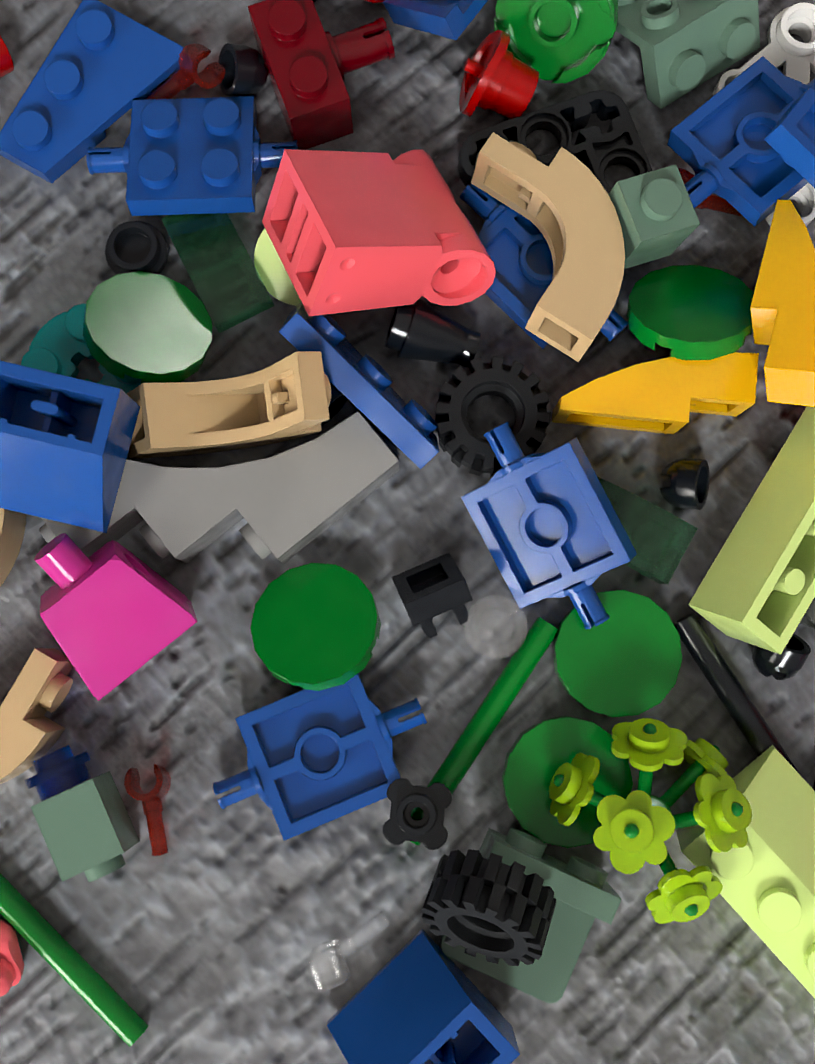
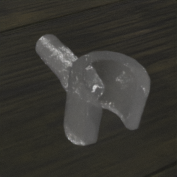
M382 911L349 936H345L339 941H327L313 948L309 957V965L319 991L335 988L350 978L351 975L345 957L357 952L356 950L391 925Z

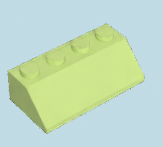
M772 745L733 777L737 790L746 797L752 809V820L746 828L748 842L745 847H732L728 852L717 853L710 848L706 841L705 827L695 825L675 830L683 854L695 867L701 865L709 867L712 874L717 876L723 885L720 892L721 896L815 998V790Z

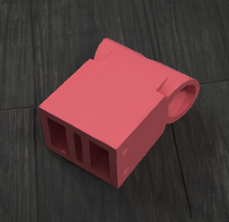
M284 149L262 223L309 317L412 305L422 296L429 302L438 305L458 306L471 302L485 294L493 284L496 275L493 260L469 220L457 205L454 195L432 158L423 149L410 150L399 155L394 160H392L389 153Z

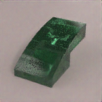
M227 213L167 215L161 218L219 333L274 306Z
M598 477L637 552V555L630 562L625 563V565L658 584H668L698 528L657 505Z

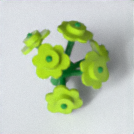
M641 718L633 722L617 723L612 728V738L614 741L612 742L611 751L618 758L629 759L630 764L639 770L637 790L632 791L626 799L618 795L604 796L595 791L593 783L599 774L600 761L594 756H587L580 752L576 754L571 764L568 762L562 764L551 780L549 796L553 801L550 806V813L557 817L560 824L570 826L578 817L581 807L586 806L588 803L597 807V818L602 826L595 830L593 840L596 847L600 850L610 851L611 863L617 871L623 874H633L644 866L645 861L652 865L659 864L664 876L658 882V889L649 893L645 898V903L648 909L651 910L655 922L666 924L672 921L688 922L694 920L708 910L710 900L720 894L723 885L719 878L712 874L708 866L701 865L693 868L690 872L685 869H677L664 841L670 839L675 829L700 825L705 827L706 841L714 852H728L732 847L743 848L748 842L746 828L752 820L750 803L737 790L733 778L725 771L729 763L716 745L710 744L703 738H698L693 742L681 730L671 728L657 719ZM683 759L691 764L660 798L651 795L653 771L661 769L663 764L679 765L683 762ZM695 782V792L699 802L695 803L693 811L673 815L670 808Z

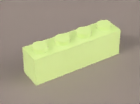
M810 406L805 408L688 604L726 636L780 655L815 598V407Z

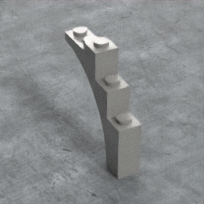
M356 412L318 438L265 459L219 468L162 467L126 459L107 533L44 518L42 519L45 524L39 528V531L47 543L60 534L66 533L83 553L89 557L107 542L119 540L142 520H145L146 524L139 531L152 549L163 559L171 553L174 558L188 563L244 518L248 523L239 529V532L260 558L265 559L269 554L273 553L279 561L285 564L399 472V460L363 416Z

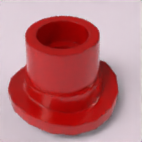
M496 30L490 33L480 43L471 59L468 58L463 66L465 74L460 91L459 106L460 112L469 117L474 113L477 106L484 110L490 109L509 119L519 117L527 108L539 80V72L514 57L513 52L507 50L510 43V35L504 31Z

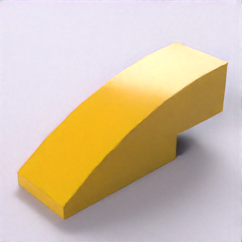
M777 200L750 306L754 344L769 345L764 364L767 402L815 407V248L807 227L792 201Z
M734 352L711 360H682L675 357H667L635 364L594 379L561 396L553 409L552 422L674 435L689 423L690 412L737 417L755 404L759 353Z

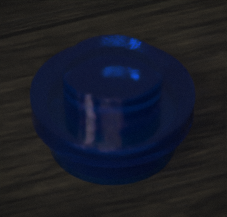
M67 745L33 761L32 764L37 774L24 781L28 789L35 786L41 801L46 800L91 778L85 762L91 760L87 751L74 756L70 745Z

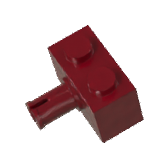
M264 0L248 6L257 47L264 59V65L268 70L269 79L292 140H297L298 150H307L352 134L351 103L344 84V74L386 59L391 60L395 58L389 30L384 31V29H387L384 18L380 17L374 22L332 36L329 31L324 32L313 0Z

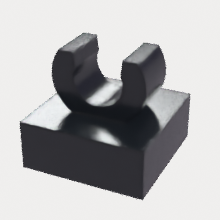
M446 553L392 577L412 625L420 624L423 632L428 637L432 638L437 635L436 628L432 622L433 617L452 609L460 625L468 621V611L464 604L473 599L465 578L450 553Z

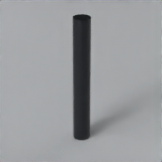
M694 612L675 622L674 626L680 635L681 641L756 755L759 757L773 745L796 769Z

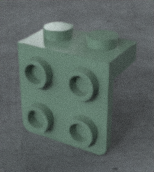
M618 0V26L616 31L640 47L647 99L660 109H663L760 48L758 0Z
M489 828L479 850L483 858L489 859L490 854L493 853L503 856L501 863L511 866L516 861L526 867L525 875L538 874L544 879L542 886H550L554 891L553 898L556 899V906L542 956L539 960L535 959L534 963L530 965L520 961L519 966H509L501 958L498 964L488 962L483 954L477 953L476 957L464 953L466 948L461 945L453 948L444 942L446 935H443L441 938L442 951L447 957L550 1004L556 1003L564 994L595 918L611 925L621 902V897L606 881L608 873L600 867L575 856L570 857L568 864L544 853L547 847L545 843L517 829L510 828L506 836Z

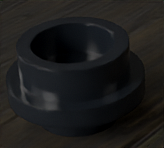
M128 221L118 225L111 232L106 243L105 256L108 265L115 274L142 271L159 275L164 270L168 261V246L161 232L153 225L142 221Z

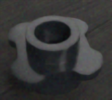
M399 778L393 781L387 789V797L391 801L390 819L383 825V834L386 840L393 845H400L405 841L421 842L429 850H436L442 847L448 838V831L443 825L445 808L452 802V794L448 787L439 782L432 784L430 787L415 786L406 778ZM419 807L423 810L424 816L421 820L412 818L411 811L413 808Z

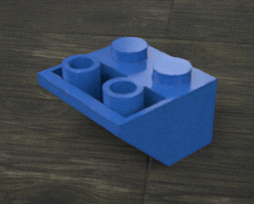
M0 360V508L107 533L140 406L120 388Z
M423 929L327 1022V1027L348 1064H511L520 1055L512 1025L454 962L443 953L442 949Z

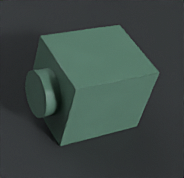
M676 164L617 181L608 193L622 228L625 248L624 269L670 256L700 225Z
M110 771L31 806L62 882L82 872L85 873L88 882L95 881L126 865L122 854L140 842Z

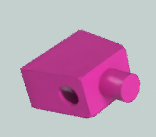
M63 533L46 544L34 557L35 562L55 582L41 596L40 616L92 695L98 701L198 622L192 603L186 595L117 541L111 540L91 556L87 557L66 533Z

